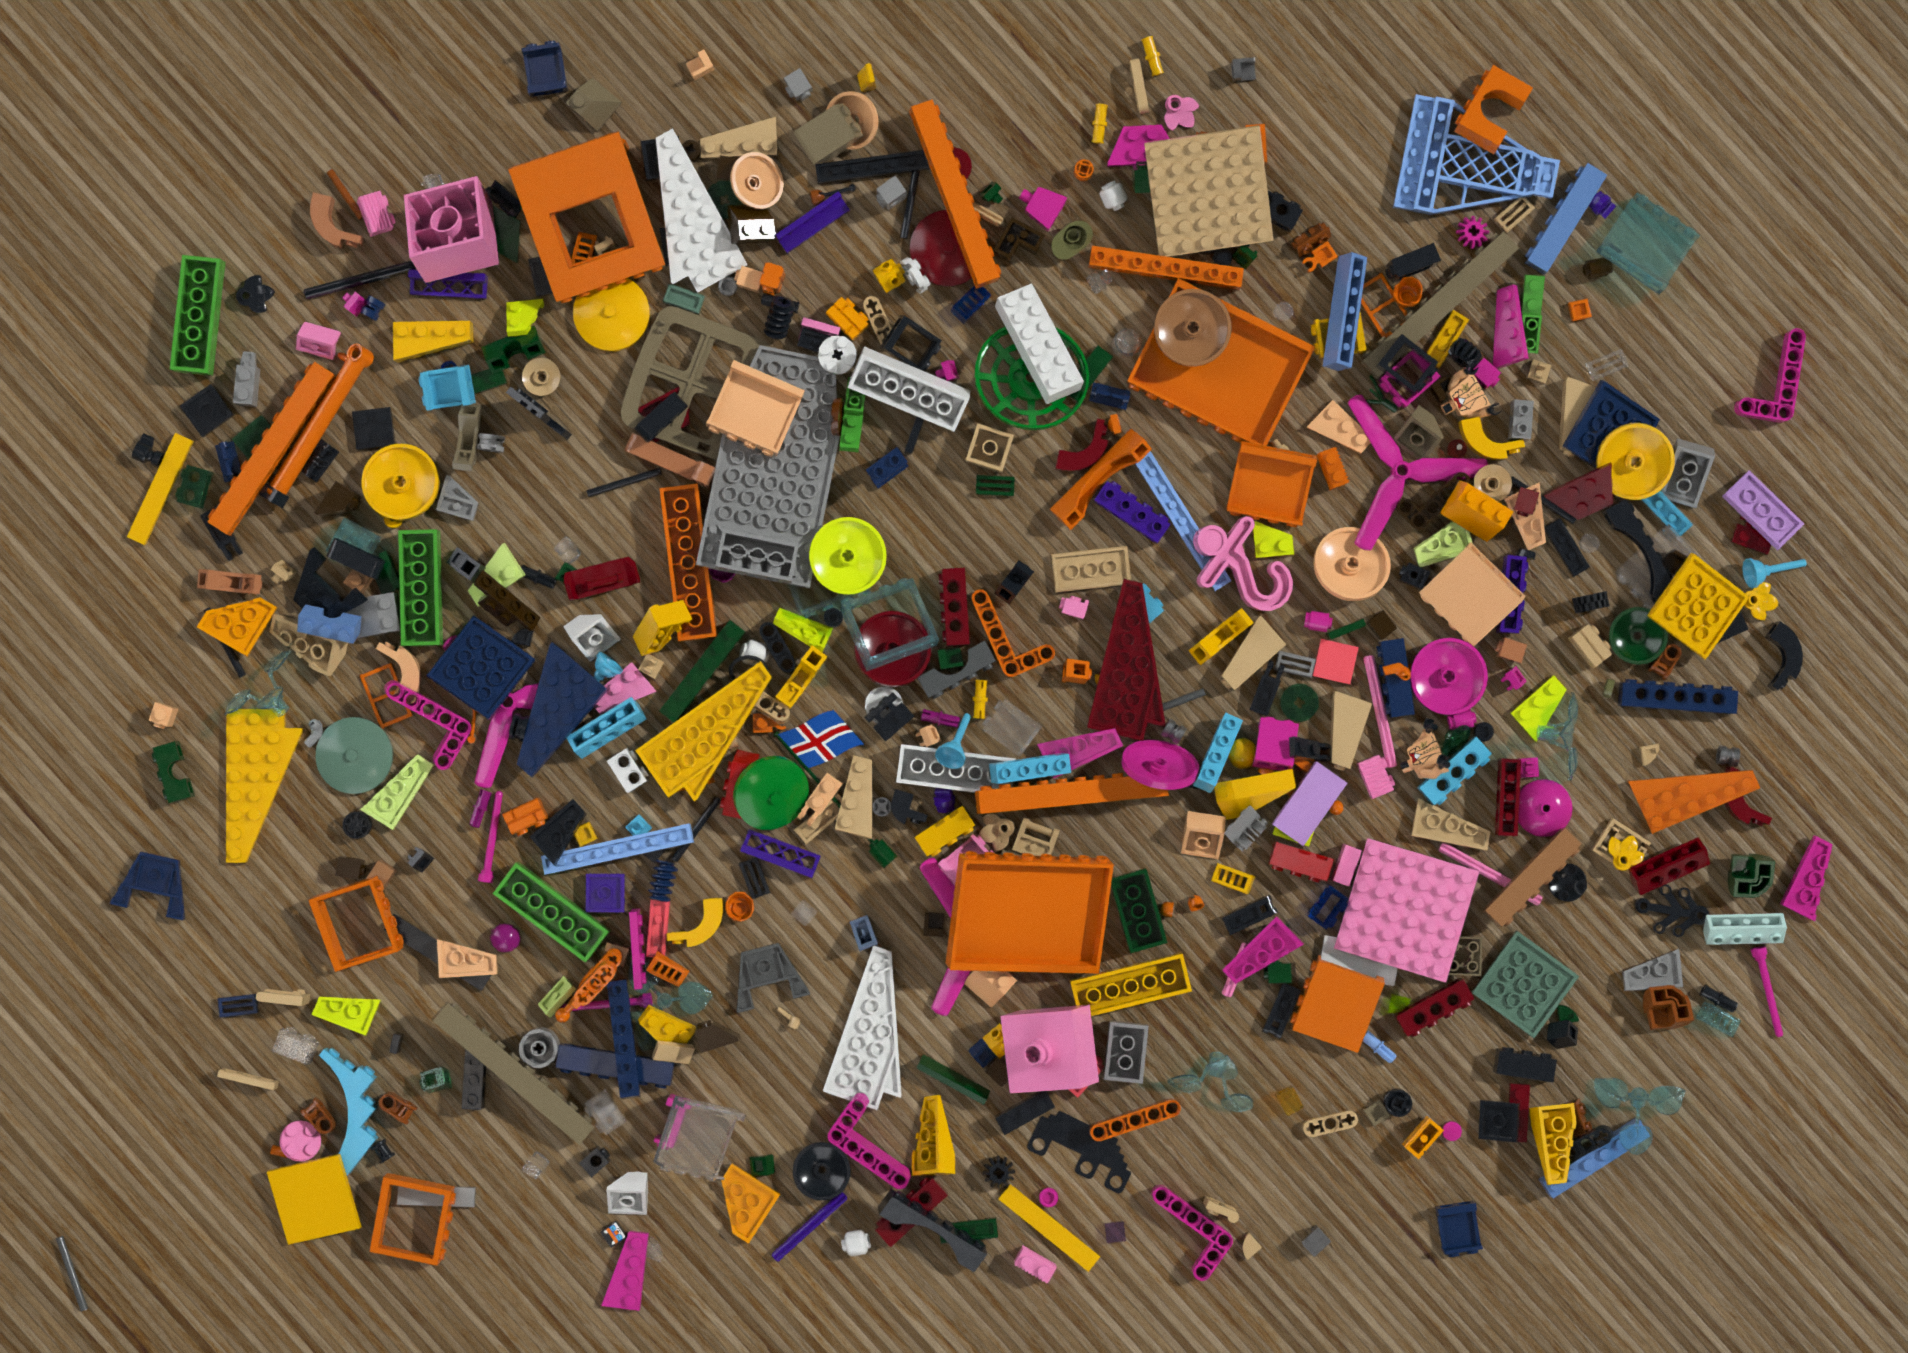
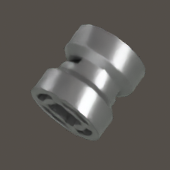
M1169 719L1161 735L1165 738H1171L1172 742L1178 744L1187 728L1182 725L1178 726L1174 720Z
M1719 745L1716 753V763L1721 765L1727 763L1730 766L1737 767L1740 760V748L1732 747L1729 749L1726 746Z

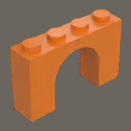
M1493 65L1490 71L1485 70L1480 79L1483 81L1482 85L1477 84L1472 92V95L1475 96L1473 100L1468 99L1463 108L1466 110L1465 114L1460 113L1455 121V124L1458 126L1454 132L1488 152L1495 154L1508 131L1490 122L1483 115L1481 102L1491 98L1499 99L1520 111L1533 87Z

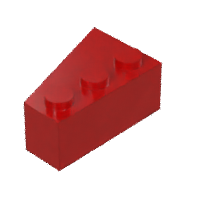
M737 750L733 761H729L727 772L730 773L729 779H725L723 790H726V796L722 797L720 808H723L722 815L742 819L734 806V787L743 770L758 760L760 754Z
M1274 841L1268 864L1272 865V869L1283 872V868L1291 870L1290 874L1301 877L1302 874L1308 875V880L1319 883L1320 879L1328 881L1334 859Z

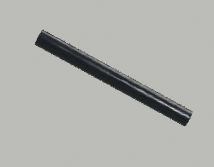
M919 170L913 171L911 175L900 234L901 239L908 238L920 174Z
M659 467L586 491L588 497H592L662 475Z
M1511 477L1512 485L1519 490L1521 487H1529L1515 477ZM1541 495L1542 505L1571 524L1576 521L1575 517Z
M209 607V608L203 610L204 613H205L207 610H211V608ZM220 641L239 678L244 677L246 673L231 647Z
M716 795L692 828L693 839H695L721 802V799ZM690 844L681 845L671 859L678 863Z

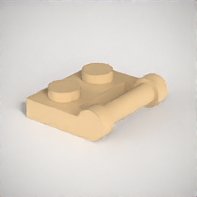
M1023 817L1012 850L1020 853H1030L1034 856H1041V854L1051 855L1060 830L1044 827L1030 822L1028 818ZM1027 828L1047 835L1051 839L1050 842H1046L1024 834Z
M1205 1195L1203 1204L1208 1213L1215 1216L1219 1214L1227 1216L1231 1223H1236L1239 1220V1214L1233 1206Z

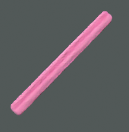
M1373 655L1365 656L1363 659L1384 757L1388 768L1397 766L1375 658Z
M1442 843L1439 847L1441 853L1470 869L1479 871V874L1502 887H1505L1511 881L1510 878L1447 843ZM1537 895L1533 899L1529 898L1528 901L1539 905L1542 901V896Z

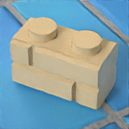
M1585 624L1568 639L1590 668H1595L1612 655L1610 651L1612 648L1606 640L1602 641L1598 636L1600 632L1594 625Z

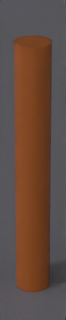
M329 170L326 174L358 220H362L363 217L359 206L334 170Z

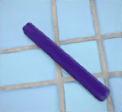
M841 1192L838 1196L831 1199L772 1253L774 1260L780 1261L847 1200L845 1193Z

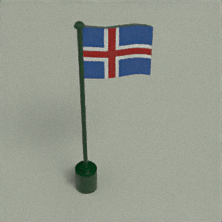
M834 710L819 714L794 729L783 733L776 731L773 734V737H776L818 784L821 781L809 768L828 762L851 748L864 745ZM833 797L832 800L840 808L841 803ZM868 839L871 843L868 852L883 869L897 857L896 853L883 839L880 841L878 839L875 841Z

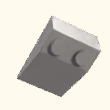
M1677 438L1673 448L1675 455L1674 470L1670 480L1661 489V492L1672 502L1697 508L1715 458L1714 448Z
M392 592L366 597L368 600L365 603L346 612L362 616L360 634L357 639L401 632L398 593Z

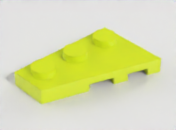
M319 997L312 1015L367 1036L381 1000Z

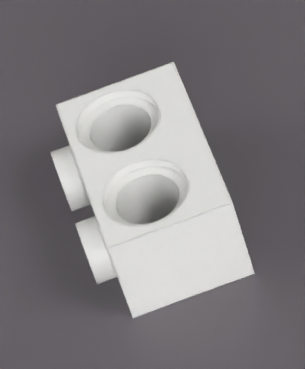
M628 748L607 760V763L625 791L630 793L646 783L649 774L643 766L639 767L636 762L638 760L637 755L633 750L629 751ZM622 756H626L629 759V764L626 767H622L619 764V759ZM633 772L639 775V781L635 784L629 779L630 774Z

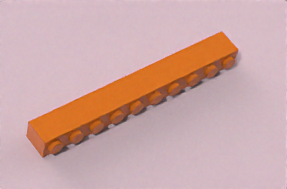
M933 99L911 106L909 114L974 285L977 289L997 282L1000 278L1001 270L999 265L995 264L993 260V249L991 246H988L986 241L988 239L987 233L984 228H981L979 223L981 221L979 212L974 210L973 196L966 189L967 181L965 176L961 175L959 170L961 168L960 162L957 157H954L952 152L954 151L952 141L947 139L946 125L939 118V107L937 104L934 105Z
M315 361L306 368L304 372L306 375L302 381L299 380L295 384V391L292 396H288L283 403L284 408L281 412L276 413L272 420L274 423L270 429L267 428L263 432V439L260 444H256L251 451L252 456L249 460L244 461L240 468L242 471L238 477L235 476L231 480V487L228 492H224L221 495L218 507L216 509L213 508L209 513L208 518L210 519L208 523L229 536L232 535L334 381L336 375Z
M1123 773L1112 774V778H1105V775H1095L1093 780H1086V776L1074 777L1075 781L1067 782V778L1055 779L1056 783L1048 784V780L1037 781V785L1021 782L1018 783V787H1011L1010 784H1000L998 789H992L991 785L980 786V790L975 791L977 814L1169 796L1168 790L1143 785L1130 776L1124 777Z

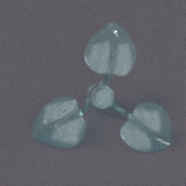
M291 649L275 655L264 667V671L268 672L274 689L261 699L250 694V689L237 693L227 705L225 710L226 716L240 709L247 699L257 701V709H271L277 717L283 716L290 707L282 699L284 697L282 695L283 687L277 686L273 677V671L282 666L288 655L292 652Z
M1571 692L1572 697L1568 707L1569 718L1566 722L1551 724L1550 726L1539 725L1537 728V740L1549 741V744H1554L1569 752L1568 766L1570 777L1568 781L1573 779L1578 765L1577 748L1573 747L1572 749L1573 733L1578 718V702L1574 692ZM1565 726V727L1562 729V731L1559 732V729H1558L1557 727ZM1560 736L1563 739L1565 745L1554 740H1558V737Z
M631 961L629 966V981L632 988L634 989L633 965ZM645 961V965H643V972H646L647 982L643 984L642 989H635L638 993L643 994L651 988L658 996L656 1003L659 1006V1010L670 1007L672 1001L680 1000L681 1009L689 1014L700 1012L713 997V993L707 987L697 982H686L679 986L678 994L680 997L672 998L668 993H660L653 986L658 984L660 978L646 971L649 961ZM638 1021L635 1025L634 1033L640 1049L643 1051L653 1049L657 1041Z
M1220 1052L1210 1053L1209 1064L1205 1065V1070L1199 1079L1195 1075L1185 1074L1167 1080L1175 1089L1192 1093L1201 1089L1202 1085L1200 1083L1203 1082L1206 1074L1213 1077H1221L1226 1097L1221 1099V1105L1225 1109L1233 1112H1243L1254 1107L1253 1100L1249 1096L1239 1093L1232 1094L1231 1096L1228 1094L1226 1079L1237 1077L1238 1070L1232 1059Z
M1595 1078L1594 1081L1596 1096L1604 1106L1617 1108L1620 1106L1621 1100L1626 1102L1630 1099L1631 1105L1636 1108L1635 1126L1626 1125L1619 1133V1140L1622 1146L1635 1155L1645 1152L1652 1142L1650 1128L1639 1126L1640 1108L1645 1106L1646 1100L1651 1106H1656L1659 1113L1672 1115L1681 1108L1686 1092L1685 1089L1679 1087L1660 1086L1651 1091L1649 1098V1094L1640 1087L1634 1088L1631 1093H1628L1626 1083L1617 1078Z

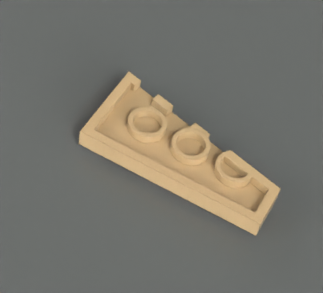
M776 117L701 138V159H718L720 155L739 158L750 152H759L767 156H778Z
M853 755L835 825L836 831L872 839V760Z
M1417 799L1411 831L1412 837L1478 850H1488L1490 831L1465 821L1452 813L1450 814L1424 800Z

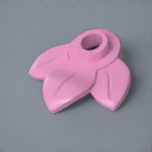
M1169 96L1165 102L1167 112L1164 116L1167 127L1172 131L1178 124L1183 127L1192 128L1194 126V115L1192 112L1199 108V104L1190 97ZM1172 102H1177V103H1178V107H1177V108H1173V107L1171 106V103H1172Z

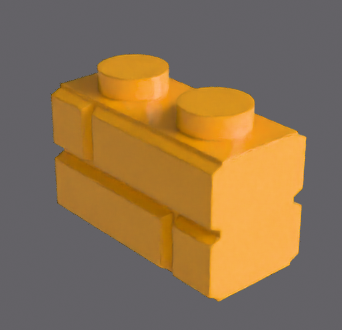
M840 297L826 311V315L853 342L868 328L869 324L867 321L869 319L863 312L858 314L853 309L855 305L849 298L845 300L843 297Z
M1426 1115L1401 1145L1416 1158L1420 1159L1424 1151H1427L1444 1130Z

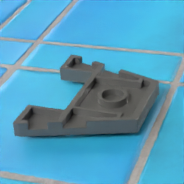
M779 943L741 952L737 1013L754 1009L750 989L787 979L790 983L793 999L810 995L809 989Z

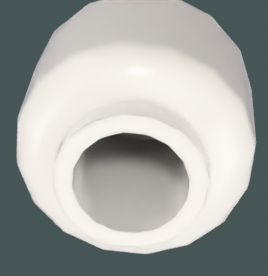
M1112 181L1101 187L1100 197L1106 209L1113 208L1114 211H1117L1124 207L1123 203L1127 201V195L1121 183Z
M748 640L742 644L740 656H756L767 662L769 651H767L764 643ZM751 659L742 660L743 663L751 666L759 663Z
M861 1229L846 1232L844 1240H841L843 1251H847L851 1257L864 1255L871 1248L869 1234Z

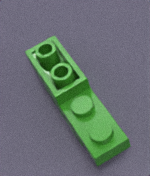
M1525 274L1520 302L1528 353L1538 354L1545 276Z
M848 377L839 451L859 453L866 395L848 388L851 378Z

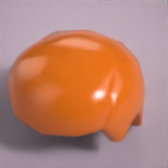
M1403 277L1394 287V300L1404 308L1414 307L1422 298L1423 286L1414 277Z
M734 892L725 902L727 915L736 922L747 920L754 911L753 899L745 892Z

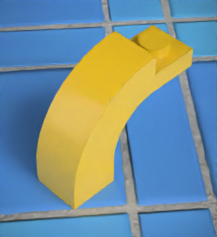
M1480 417L1458 422L1465 444L1471 451L1485 459L1505 460L1508 458L1507 451H1509V454H1515L1525 447L1524 439L1507 443L1491 441L1483 432Z
M1241 608L1188 651L1202 665L1254 622Z
M811 646L800 660L793 674L775 696V699L791 709L826 661L827 656L814 646Z
M724 897L703 899L704 916L700 925L690 931L668 932L667 941H672V944H682L684 940H687V947H692L709 939L722 922Z

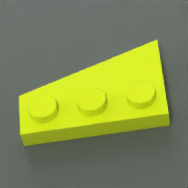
M779 608L773 621L774 625L806 645L814 646L822 653L833 630L832 627Z
M1553 675L1510 714L1527 734L1537 742L1567 689Z

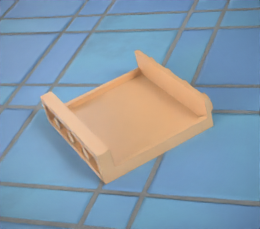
M733 360L725 383L706 422V427H709L708 430L715 434H719V432L725 434L726 438L731 441L737 442L739 440L744 442V446L750 449L758 448L766 456L772 457L774 455L777 457L805 390Z
M1471 542L1419 592L1422 600L1427 604L1430 603L1435 608L1434 610L1437 615L1444 617L1448 621V625L1453 630H1457L1462 635V639L1473 647L1525 598V595Z

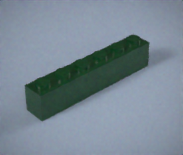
M729 620L659 711L672 722L679 720L746 632Z

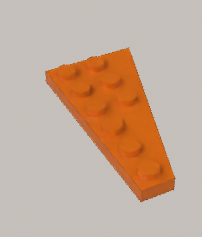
M1753 770L1628 781L1652 834L1760 789Z

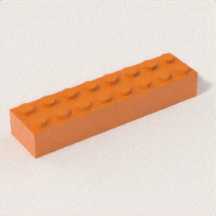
M699 484L659 488L673 602L683 600L692 618L689 623L685 622L681 625L682 630L677 633L678 641L715 638L718 634L709 568L696 566L704 527Z

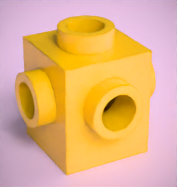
M892 258L872 270L886 293L905 282L902 275L905 273L900 263L896 264Z
M999 1023L983 1037V1040L1000 1059L1005 1055L1002 1025Z

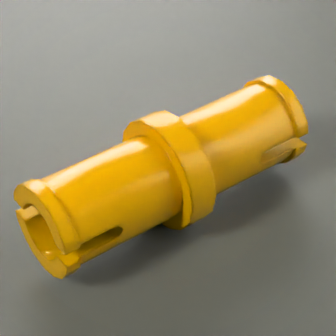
M1153 36L1143 38L1141 42L1144 46L1145 59L1149 63L1152 77L1163 74L1164 71L1159 59L1160 53L1156 50Z
M1096 104L1095 119L1092 121L1094 126L1093 143L1104 144L1105 127H1107L1108 123L1106 122L1108 107L1106 104Z
M975 680L973 718L985 719V705L988 702L986 697L988 680Z

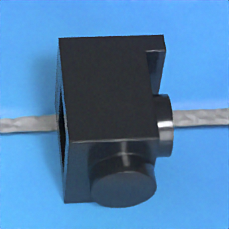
M1408 562L1406 565H1402L1398 573L1401 576L1399 581L1421 590L1426 583L1430 571ZM1412 571L1417 573L1415 579L1410 575Z

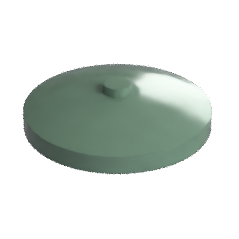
M360 717L344 718L331 724L321 735L317 743L315 755L318 771L326 783L334 789L348 794L365 793L378 787L388 776L394 756L392 743L387 733L375 722Z

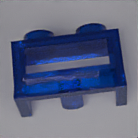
M1328 884L1306 916L1325 930L1328 927L1332 928L1337 921L1335 918L1339 912L1343 913L1347 908L1349 898ZM1334 894L1339 898V901L1322 922L1316 916L1330 896Z

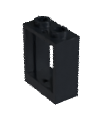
M1429 244L1390 260L1386 265L1387 269H1385L1387 278L1395 283L1403 277H1410L1435 267L1441 261L1435 244Z
M900 315L880 348L901 362L926 371L931 364L929 360L933 354L936 355L939 352L942 340L905 315ZM906 326H909L931 341L917 365L892 349Z
M1401 334L1376 367L1410 394H1414L1416 391L1419 393L1426 385L1423 381L1427 376L1431 378L1437 371L1435 366L1438 364V361ZM1403 344L1430 364L1414 385L1388 366V363Z

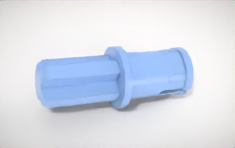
M1368 1030L1363 1042L1374 1050L1373 1053H1378L1388 1063H1392L1396 1058V1054L1383 1044L1384 1041L1381 1042Z

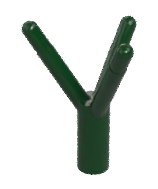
M1370 375L1369 378L1377 392L1373 389H1369V392L1379 400L1366 399L1368 404H1382L1395 413L1399 407L1385 398L1374 377Z

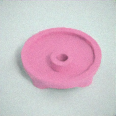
M294 1121L288 1124L280 1135V1148L284 1155L293 1161L303 1162L313 1158L321 1146L320 1133L307 1121Z

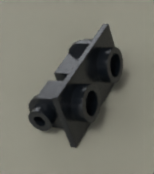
M495 180L491 187L485 189L489 198L494 203H498L499 207L507 213V216L516 218L521 211L520 201Z

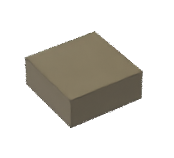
M1379 1099L1363 1109L1374 1127L1390 1117Z

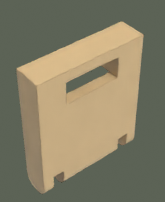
M1611 818L1591 851L1613 864V857L1608 851V845L1607 847L1601 845L1610 830L1616 832L1613 837L1621 842L1629 836H1634L1638 842L1637 851L1644 854L1647 849L1640 845L1644 843V845L1650 846L1651 842L1614 818ZM1623 858L1620 859L1623 864L1626 863Z
M266 989L256 994V1000L259 1002L304 1006L309 1004L310 994L305 993V990L302 989L293 992Z

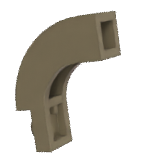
M461 404L458 414V443L452 468L472 471L478 456L477 444L480 441L478 435L481 431V406H463Z

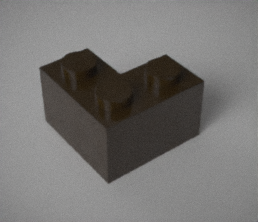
M1011 217L993 250L994 255L1009 263L1018 247L1036 255L1045 239V235Z

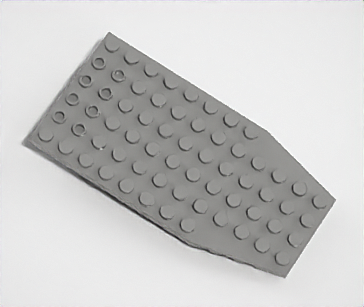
M760 345L750 367L803 389L805 392L777 457L774 455L772 457L766 456L758 448L750 449L744 446V442L739 440L737 442L731 441L722 433L696 566L810 588L813 572L809 562V550L815 534L823 524L839 443V436H833L831 432L832 403L837 398L836 374L823 369L818 357Z

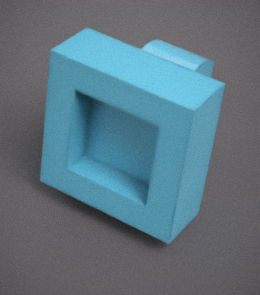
M640 814L625 827L633 836L648 833L652 829Z

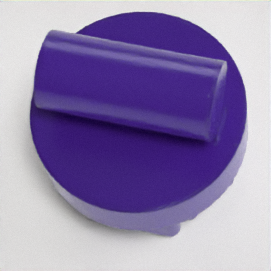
M1599 191L1595 194L1589 207L1596 215L1600 214L1606 219L1615 209L1616 205L1611 202V198L1607 194L1605 195Z
M936 788L934 792V805L937 812L949 813L954 811L956 800L953 790Z

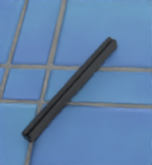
M412 261L306 288L304 289V296L306 299L327 295L406 274L409 270H416V267Z

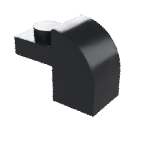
M458 547L446 562L473 583L479 573L486 569L484 565Z
M1018 560L994 594L1010 605L1034 571Z
M895 789L891 802L894 817L903 824L906 823L907 817L911 818L910 822L921 825L922 821L926 822L928 814L910 809L914 794Z

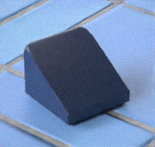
M983 1038L968 1050L982 1068L997 1057Z

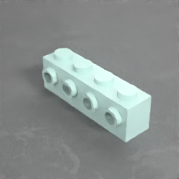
M1783 913L1706 915L1703 927L1706 945L1783 943L1787 930Z

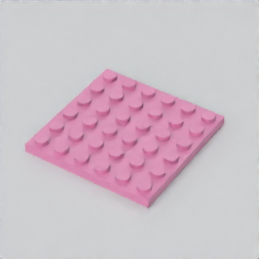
M1367 838L1334 949L1446 983L1480 872Z

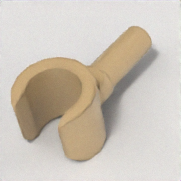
M779 1007L777 1011L790 1020L788 1026L798 1029L800 1019L788 1014Z

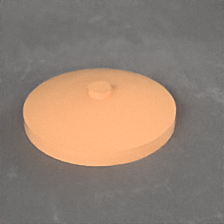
M1344 527L1330 532L1319 543L1314 554V571L1320 584L1333 596L1346 601H1363L1376 595L1387 582L1391 569L1388 551L1379 539H1377L1370 551L1363 550L1355 545L1354 541L1360 528Z

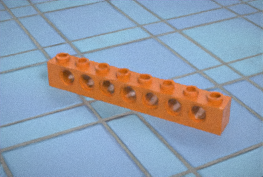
M1098 246L1091 247L1088 268L1173 281H1177L1179 278L1187 283L1240 290L1244 268Z

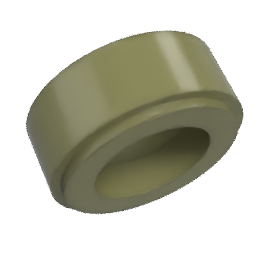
M1609 678L1606 680L1603 697L1611 698L1615 680Z

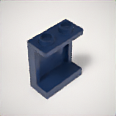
M546 41L544 42L545 45L528 44L525 46L526 48H521L528 82L527 89L530 97L568 91L562 49L559 42Z
M896 447L866 469V473L879 489L908 468L909 465Z
M1473 1200L1435 1206L1441 1248L1445 1255L1456 1257L1461 1252L1475 1254L1478 1253V1250L1483 1249L1476 1217L1477 1207Z

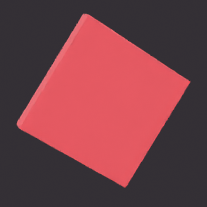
M1320 639L1313 676L1350 685L1359 647Z

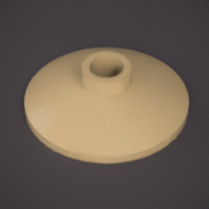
M535 358L524 367L522 381L530 393L537 396H546L553 393L559 386L560 371L557 365L550 359ZM541 374L546 376L544 381L539 380Z
M1490 464L1482 467L1476 473L1473 486L1499 502L1509 495L1512 488V479L1505 468ZM1489 481H1493L1495 483V486L1493 488L1489 487Z

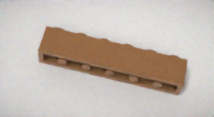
M1561 828L1482 911L1498 927L1508 926L1514 919L1512 916L1516 912L1520 913L1527 906L1525 902L1529 898H1535L1540 892L1539 888L1543 884L1547 885L1553 879L1552 874L1556 870L1558 872L1561 871L1567 864L1565 861L1569 857L1573 858L1580 851L1578 847L1581 843L1566 828Z

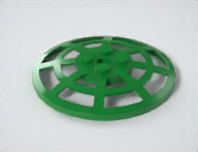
M1006 327L997 330L986 340L978 353L975 363V385L979 397L986 408L1006 424L1025 430L1052 428L1072 417L1085 399L1089 386V371L1083 352L1069 335L1056 328L1066 349L1069 347L1076 356L1082 374L1080 375L1084 380L1079 398L1072 409L1063 403L1067 397L1065 396L1051 402V406L1035 411V401L1041 400L1043 397L1035 382L1030 383L1026 380L1025 377L1031 374L1022 357L1015 361L1009 354L1017 350L1015 344L1004 349L997 341L1002 336L1009 334ZM992 346L999 355L993 363L991 374L980 372L983 357ZM1004 359L1010 366L1008 375H997L998 366ZM980 380L991 382L993 391L1000 401L995 407H992L984 396ZM997 382L1008 383L1011 393L1004 398ZM1018 397L1021 400L1027 401L1028 410L1019 409L1011 403ZM1008 408L1017 414L1028 416L1029 425L1011 421L1002 416L1000 412ZM1056 408L1066 414L1049 424L1037 425L1036 416L1048 414Z

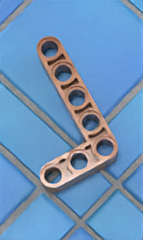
M634 433L631 434L624 451L704 487H711L716 470L715 467L702 461L697 462L655 442L650 441L647 443L641 436Z

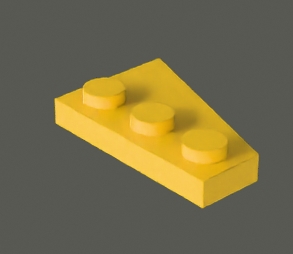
M649 1004L638 1019L640 1025L656 1041L687 1044L696 1030L694 1025Z

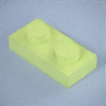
M563 976L538 1003V1006L551 1018L556 1010L575 992L576 988Z

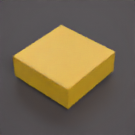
M590 822L579 826L574 834L579 847L598 839Z

